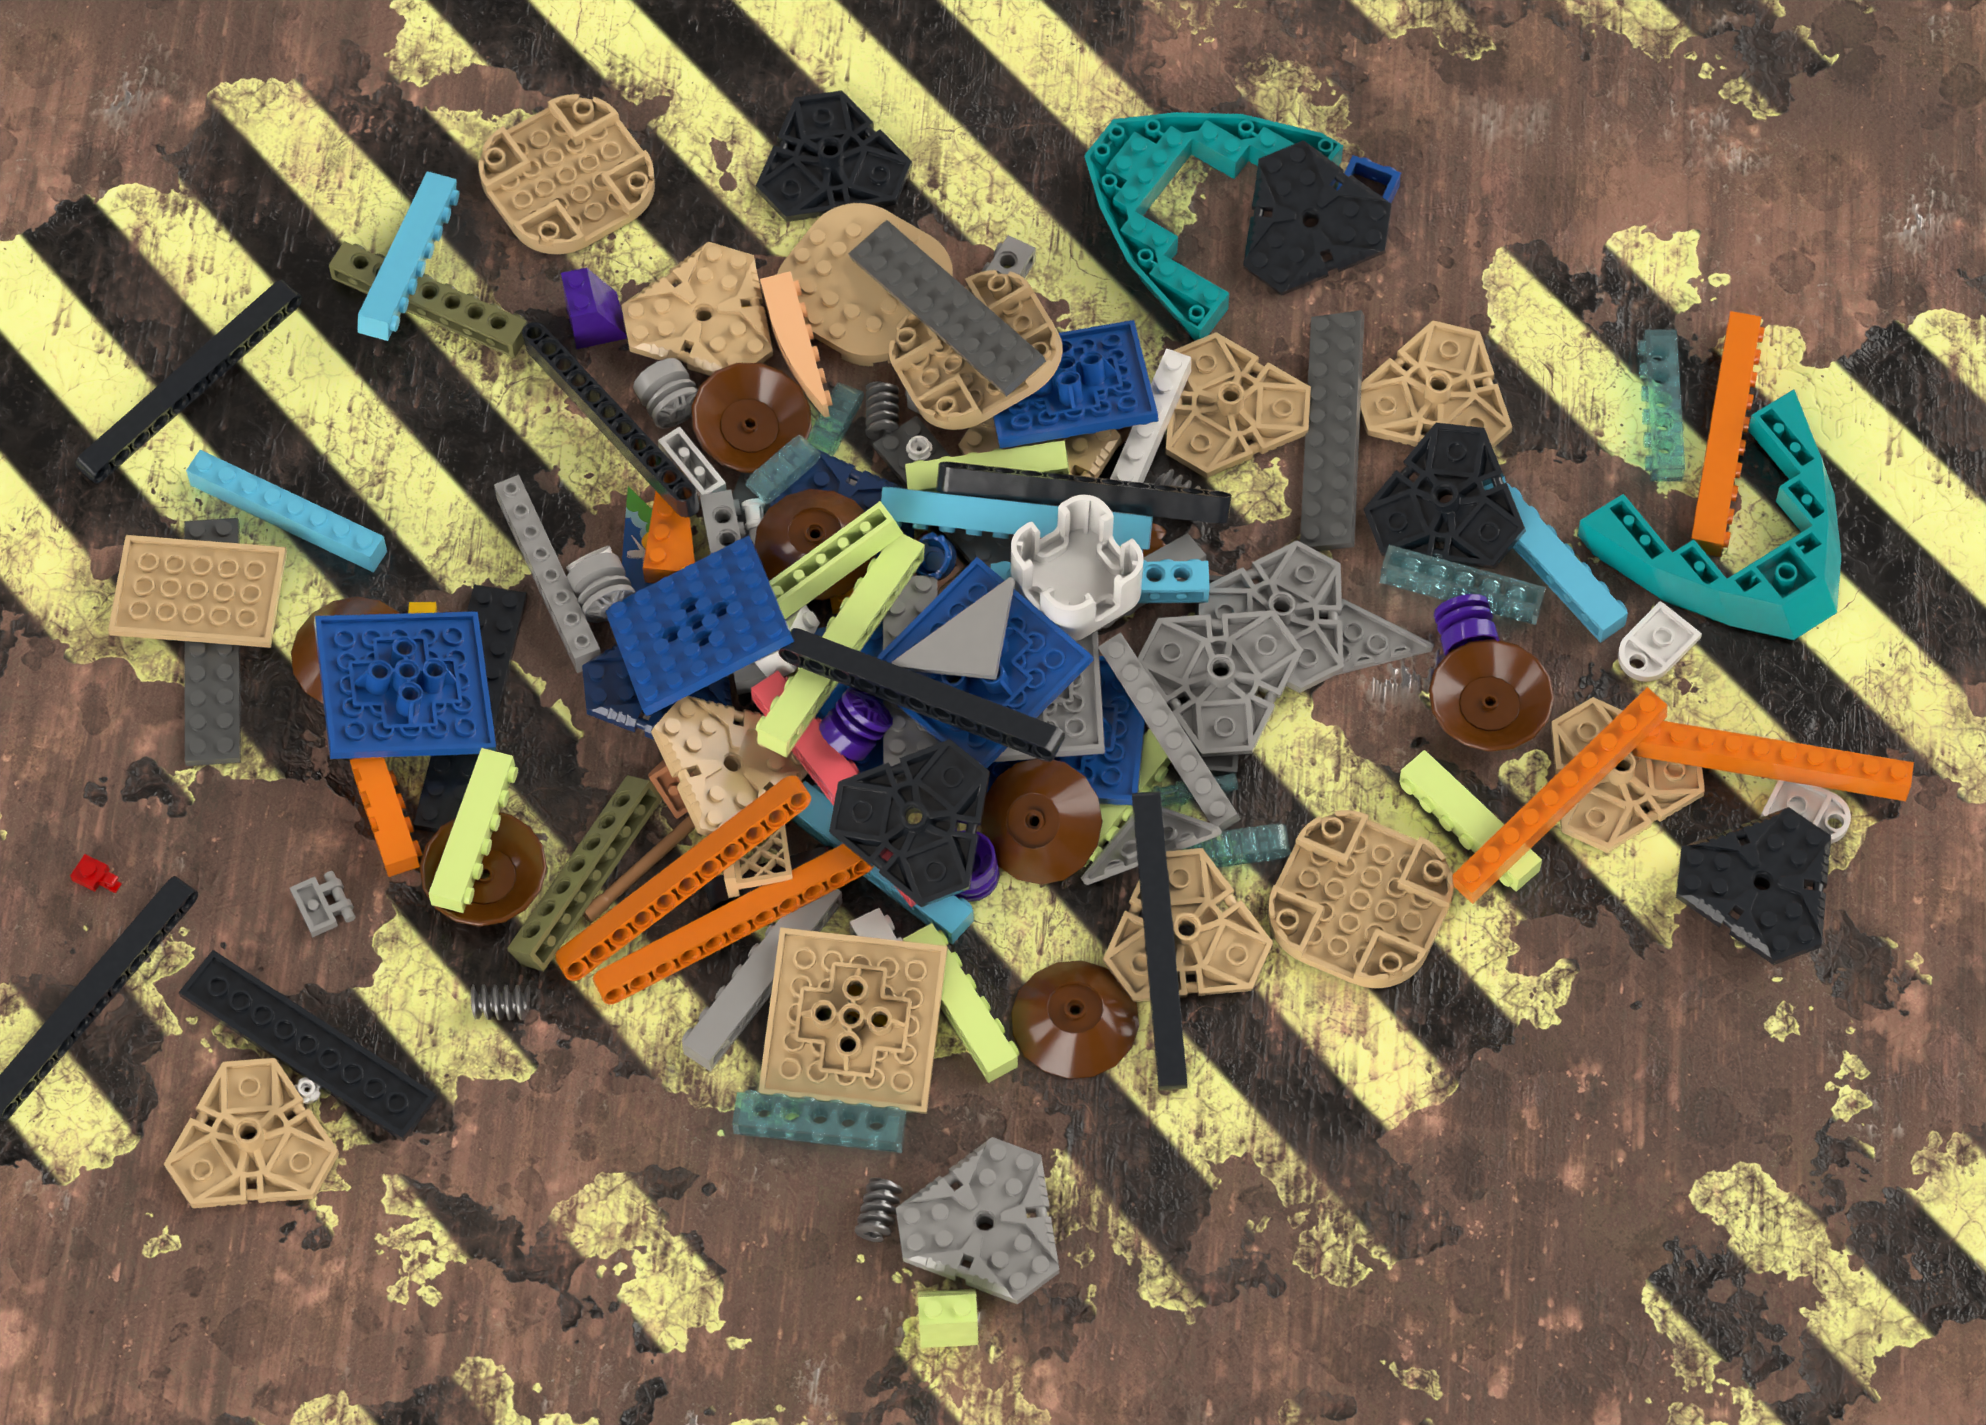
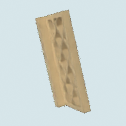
M785 824L773 835L765 839L767 841L761 847L756 846L750 850L754 854L748 860L741 857L727 869L723 870L729 898L740 896L739 889L793 879ZM774 844L782 848L776 855L768 852ZM761 857L770 860L764 867L755 864ZM776 864L786 868V871L773 873L770 870ZM749 869L757 872L754 877L742 879V876Z

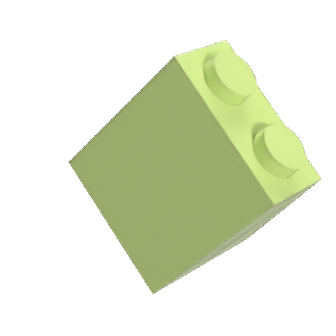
M975 1289L918 1292L921 1348L978 1345Z

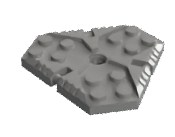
M1295 541L1252 562L1251 569L1247 571L1242 567L1209 583V600L1206 603H1198V615L1211 614V619H1222V614L1275 610L1303 649V654L1286 685L1287 687L1301 693L1343 671L1342 620L1338 618L1342 612L1341 563L1299 541ZM1257 578L1259 583L1255 585L1252 580ZM1276 609H1281L1285 612L1281 613L1276 611ZM1319 617H1328V619H1319ZM1212 630V636H1223V631Z
M1275 610L1224 613L1222 614V619H1211V614L1158 618L1138 656V660L1167 705L1172 709V713L1200 756L1208 757L1253 753L1275 709L1274 702L1276 698L1281 697L1303 654V649ZM1212 630H1222L1223 636H1212ZM1217 668H1225L1228 674L1217 676L1213 671ZM1258 691L1266 694L1264 699L1256 696ZM1186 696L1188 701L1181 705L1179 699Z
M991 1137L964 1159H961L956 1165L949 1168L947 1175L944 1177L938 1176L933 1182L926 1185L925 1188H922L918 1193L896 1207L903 1262L954 1281L957 1276L966 1279L965 1283L967 1286L1015 1304H1019L1059 1274L1052 1220L1047 1214V1211H1049V1201L1041 1155ZM955 1182L960 1186L956 1191L950 1187ZM1036 1212V1217L1027 1218L1026 1214ZM982 1223L990 1224L992 1228L983 1231L980 1230L978 1226ZM964 1260L972 1262L970 1268L962 1266Z

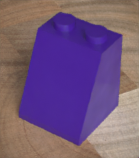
M587 267L561 273L565 303L576 349L627 339L617 292Z

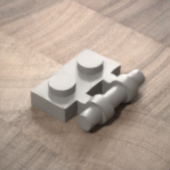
M333 871L324 874L326 883L321 885L318 884L314 876L290 887L291 894L312 937L337 927L338 924L335 919L337 915H343L347 923L356 918L353 913L354 906L343 892V883L336 877ZM329 894L333 895L336 903L330 906L325 898Z

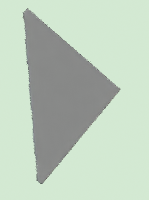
M1009 577L892 661V664L915 672L997 679L1015 585L1014 578Z
M1342 598V612L1338 618L1342 620L1344 667L1343 671L1339 674L1433 651L1434 643Z
M1162 807L1166 851L1182 850L1217 837L1222 833L1217 825ZM1133 814L1083 874L1081 879L1084 884L1089 885L1138 866Z

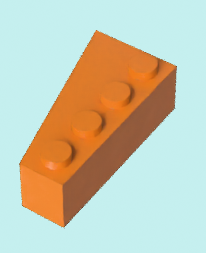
M655 491L643 563L645 583H656L662 578L681 570L682 567L685 568L695 563L690 517L678 515L657 491Z
M384 757L351 759L350 763L355 782L388 877L420 867L418 857L422 856L418 840L412 841L410 833H413L414 829L410 817L404 818L402 810L406 809L401 793L396 794L394 786L398 784L393 770L388 771Z

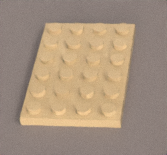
M126 535L108 632L113 636L271 648L287 555L286 547Z

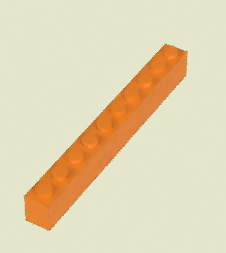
M1730 311L1690 539V541L1694 539L1707 555L1721 557L1723 547L1728 548L1731 532H1727L1726 527L1727 524L1732 525L1735 509L1730 508L1731 501L1736 502L1738 486L1734 485V479L1740 478L1742 463L1737 462L1738 455H1744L1746 440L1741 439L1742 432L1747 433L1750 417H1745L1746 410H1751L1754 395L1749 394L1750 387L1755 388L1757 372H1753V366L1759 365L1761 350L1756 349L1757 342L1762 343L1765 327H1760L1762 316Z
M1647 687L1452 875L1454 887L1474 904L1667 717L1668 705Z
M1662 721L1632 751V754L1637 757L1906 801L1909 794L1914 762Z

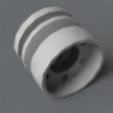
M667 358L652 364L640 373L633 385L634 393L642 405L646 407L649 416L652 417L657 427L661 429L671 428L692 417L691 406L698 389L696 384L690 380L688 372L678 359Z
M605 552L587 557L577 563L567 575V579L576 598H578V603L585 618L589 622L600 623L609 621L605 612L608 610V607L617 601H623L624 598L635 593L634 588L631 587L630 580L625 577V569L619 557L614 553Z

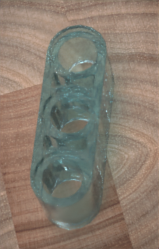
M838 382L831 393L833 405L828 406L830 417L824 418L820 413L811 430L807 445L833 456L861 406L864 392Z
M798 435L759 467L748 478L746 487L764 504H768L812 468L819 460L821 453L802 435Z

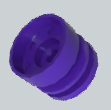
M1480 594L1460 595L1441 603L1434 611L1433 615L1437 623V630L1441 634L1440 641L1445 656L1448 652L1469 641L1487 639L1500 641L1496 626L1492 622L1493 615L1490 610V604L1485 596Z
M849 687L836 702V708H832L819 723V730L827 743L838 753L855 761H863L876 746V740H880L893 725V718L889 710L875 696Z
M978 831L976 834L979 835L970 889L954 895L958 899L964 898L968 902L980 901L989 896L997 887L1000 878L994 846L988 837Z

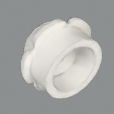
M924 436L912 437L906 446L909 458L915 461L926 460L930 457V451L933 449L932 444Z
M307 1077L301 1078L298 1084L294 1085L303 1098L304 1104L314 1103L321 1094L319 1091L321 1087ZM306 1088H309L310 1091H309V1092H305V1089H306Z

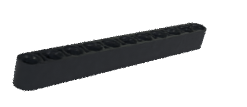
M284 280L276 281L83 451L76 460V468L95 484L104 481L300 306L302 296Z
M531 322L525 325L522 335L528 354L678 515L682 517L694 516L699 510V501L696 488L543 324Z
M957 462L939 463L936 490L945 494L1059 506L1062 502L1073 496L1091 495L1102 500L1112 512L1211 523H1228L1232 495L1227 492Z
M799 628L790 630L794 642L781 648L778 652L779 656L791 665L1043 761L1051 762L1054 760L1066 737L1060 728Z
M1160 791L1132 793L1159 1091L1187 1089Z
M177 876L171 877L0 1074V1120L2 1122L8 1120L189 911L198 898L197 890Z

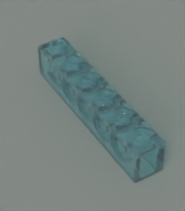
M1645 330L1643 340L1638 341V355L1643 356V363H1640L1639 376L1640 379H1644L1645 385L1641 386V402H1646V409L1642 410V424L1647 425V432H1644L1643 445L1644 448H1648L1649 455H1645V471H1650V481H1682L1685 471L1677 330ZM1654 358H1660L1662 361H1657ZM1655 381H1662L1663 384L1656 383ZM1656 404H1663L1665 407H1660ZM1657 427H1665L1667 430H1661ZM1659 450H1666L1668 453H1661Z
M1392 545L1388 546L1380 576V583L1445 601L1460 595L1480 594L1487 597L1493 614L1534 625L1537 624L1546 587Z
M747 1090L744 1093L737 1092L732 1125L734 1134L902 1153L907 1121L906 1111H902L895 1106L876 1108L867 1103L849 1105L840 1100L823 1102L817 1101L812 1097L796 1099L789 1098V1096L780 1093L769 1096L761 1095L757 1091ZM761 1110H768L771 1112L770 1115H768L767 1117H760L757 1115V1113ZM790 1113H796L799 1115V1117L795 1120H788L785 1118V1116ZM818 1116L827 1118L824 1123H815L813 1121ZM847 1119L855 1121V1124L849 1127L843 1126L841 1123ZM876 1122L883 1125L878 1130H873L869 1126Z

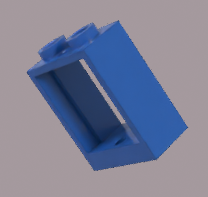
M1353 155L1344 172L1348 177L1357 174L1387 185L1383 198L1392 203L1400 186L1401 172L1389 166L1376 164L1368 158H1360ZM1339 183L1336 190H1338L1342 186V184Z

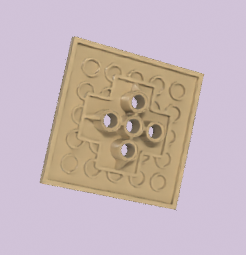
M780 927L758 1094L927 1114L948 947ZM859 984L863 986V992L859 996L854 997L848 994L849 988L852 985ZM821 1009L832 1011V1015L828 1020L820 1021L817 1019V1014ZM850 1012H857L860 1014V1018L857 1023L848 1024L845 1022L846 1015ZM878 1015H884L888 1018V1021L883 1027H875L873 1019ZM851 1039L856 1042V1047L853 1051L845 1052L841 1049V1045L845 1040Z

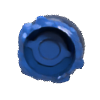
M933 532L928 533L918 541L925 544L924 561L915 573L917 576L928 575V577H935L937 581H940L953 571L957 558L956 550L953 544L944 538L943 535L937 536Z

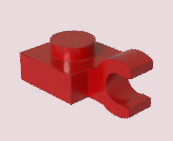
M86 854L83 855L70 875L73 882L94 892L100 885L116 893L122 885L117 881L119 877L109 872L110 869L107 864Z

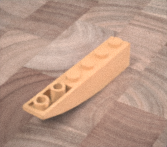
M791 271L760 279L762 293L773 333L782 356L808 399L824 418L830 417L828 406L833 405L829 390L824 391L822 384L826 383L823 368H817L816 362L820 361L817 346L812 347L810 343L814 336L811 324L805 325L804 318L808 317L805 303H799L798 296L802 295L799 281H793Z

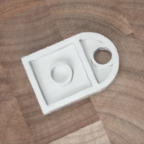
M1659 601L1621 641L1618 651L1619 665L1629 677L1643 682L1658 680L1701 639L1702 633ZM1633 659H1639L1644 663V666L1636 669L1629 662Z
M1778 780L1760 816H1768V814L1790 807L1830 834L1831 844L1843 838L1851 820L1848 805L1837 794L1822 787ZM1832 818L1838 819L1842 823V827L1834 829L1829 826L1827 821Z

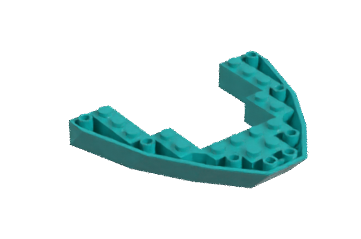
M1173 112L1113 119L1084 157L1099 207L1127 262L1147 289L1190 337L1196 341L1208 336L1227 312L1229 292L1173 261L1172 259L1177 254L1178 236L1144 217V214L1191 155L1235 179L1248 161L1258 166L1259 158L1303 140L1339 166L1342 162V144L1320 132L1244 114Z
M1793 389L1752 414L1748 431L1788 477L1789 481L1779 487L1776 503L1801 531L1800 534L1729 578L1722 574L1694 539L1676 551L1671 552L1624 494L1581 519L1577 536L1594 556L1661 600L1729 626L1795 640L1837 614L1841 548L1835 494L1796 392Z

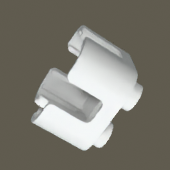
M1077 495L1062 502L1058 507L1057 528L1040 539V531L1033 522H1029L1016 531L1011 542L1010 577L1015 580L1014 589L1075 641L1085 638L1135 607L1140 599L1144 559L1141 548L1134 539L1128 540L1121 545V548L1113 538L1114 516L1112 511L1102 500L1091 495Z

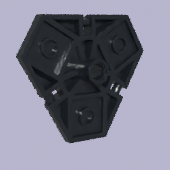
M842 90L795 97L778 134L777 140L779 145L778 147L773 146L757 181L756 191L786 222L808 219L809 217H821L833 208L852 203H864L878 207L896 205L912 169V161L881 129L878 131L873 129L874 122ZM843 197V200L834 201V198Z
M1304 140L1259 158L1252 201L1254 214L1250 217L1243 267L1280 295H1285L1329 277L1328 272L1337 268L1338 272H1341L1386 253L1392 204L1372 191L1368 186H1365L1361 181H1358L1354 176L1348 177L1344 174L1343 168L1329 160L1325 155H1322ZM1336 181L1342 184L1338 190L1332 187ZM1264 211L1273 212L1272 218L1264 217ZM1309 219H1316L1319 221L1318 224L1314 227H1307L1304 225L1305 222ZM1330 253L1333 259L1323 262L1321 256Z
M1436 422L1403 461L1404 469L1401 472L1396 470L1363 509L1381 555L1431 562L1434 559H1441L1443 563L1448 564L1453 563L1456 565L1461 564L1495 569L1526 532L1507 482L1504 483L1502 480L1504 475L1486 430L1482 427ZM1413 473L1418 476L1414 483L1409 480ZM1492 483L1494 487L1485 491L1484 486ZM1445 495L1453 496L1449 502H1440V499ZM1437 542L1445 543L1444 549L1436 548Z
M950 739L899 758L901 763L891 766L888 762L838 781L829 829L830 834L871 867L876 866L884 878L920 907L969 890L979 839V835L976 832L978 825H981L990 771ZM905 773L907 780L897 784L895 776ZM913 812L922 813V819L917 824L908 823V817ZM958 823L967 824L965 832L957 831ZM887 850L893 854L888 861L882 858Z
M1790 807L1768 814V816L1741 824L1737 830L1728 829L1714 836L1706 837V839L1682 846L1679 857L1676 898L1720 928L1723 924L1731 929L1729 935L1773 965L1821 948L1826 894L1823 891L1826 889L1828 880L1831 835ZM1744 839L1746 844L1741 846L1739 840ZM1755 885H1761L1765 887L1766 890H1759L1755 887ZM1809 886L1812 887V890L1803 889V887ZM1733 911L1740 915L1738 920L1731 916Z

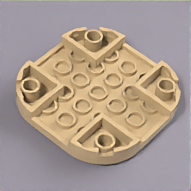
M571 94L554 98L548 101V108L508 130L504 126L496 130L482 147L483 152L479 160V173L486 196L515 236L526 246L542 253L568 254L591 245L639 217L650 204L654 194V170L648 152L641 149L620 121L619 113L611 105L596 97H593L592 100L580 98L579 94Z
M852 203L833 208L818 218L781 264L777 275L791 271L793 281H799L802 295L798 296L799 303H805L808 317L804 318L805 325L811 324L814 338L840 352L841 359L852 364L873 366V363L888 361L889 364L891 363L889 357L890 340L894 341L898 332L896 330L897 325L910 311L851 260L848 253L884 221L888 220L953 277L952 263L945 248L932 236L883 208L864 203Z
M988 270L965 279L968 284L965 288L1039 351L1046 360L1043 365L1007 397L911 312L897 325L896 330L898 332L894 341L890 340L889 344L890 361L919 413L930 424L949 430L965 429L978 425L1039 390L1056 372L1062 358L1063 346L1061 337L1031 285L1026 279L1014 272L1009 271V274H998L997 270Z
M1339 810L1323 818L1319 816L1308 823L1296 838V844L1281 875L1271 890L1268 921L1275 940L1293 958L1358 986L1385 988L1404 982L1413 976L1423 965L1451 905L1454 888L1452 881L1453 873L1450 871L1445 855L1427 839L1420 836L1416 840L1368 820L1369 815L1362 812Z

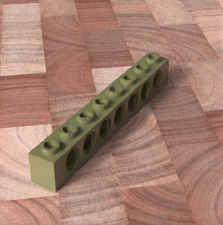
M344 241L329 264L331 277L338 282L368 294L385 256L382 254L375 255L366 251L359 244L352 245ZM423 274L422 277L418 276L416 291L414 295H409V303L406 310L411 314L514 359L524 344L522 330L528 324L524 317L516 313H508L496 304L485 303L473 294L462 293L450 284L437 282L427 274ZM434 296L432 299H426L427 297ZM452 306H457L455 309H449ZM475 316H480L478 319H472ZM498 326H503L501 329H495Z
M629 775L625 777L508 946L507 950L522 966L544 971L662 800L661 795L650 780Z

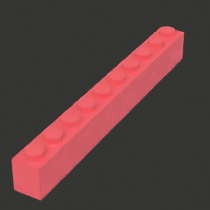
M776 671L751 688V699L765 717L770 712V706L776 696L780 697L784 692V686L788 680V677H783L779 671ZM814 718L791 751L834 806L838 781L857 775L859 770L851 759L847 761L844 755L838 753L827 743L819 730V723L822 720ZM887 850L882 858L888 861L893 854ZM896 887L911 908L916 905L913 900Z

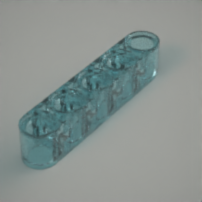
M1283 824L1222 831L1221 835L1182 849L1203 848L1217 868L1282 859L1291 853L1287 829Z

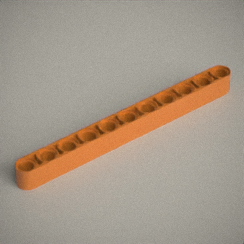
M792 775L783 778L563 945L556 952L555 960L565 977L570 981H577L586 976L723 872V870L727 869L806 809L811 802V796L800 779Z
M842 844L793 869V879L762 885L600 969L593 976V982L605 1004L618 1003L867 874L874 866L868 865Z

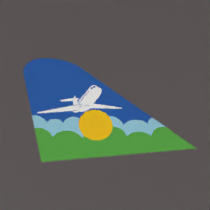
M628 486L622 565L625 569V577L630 580L631 587L634 588L636 593L654 584L645 583L643 573L652 509Z

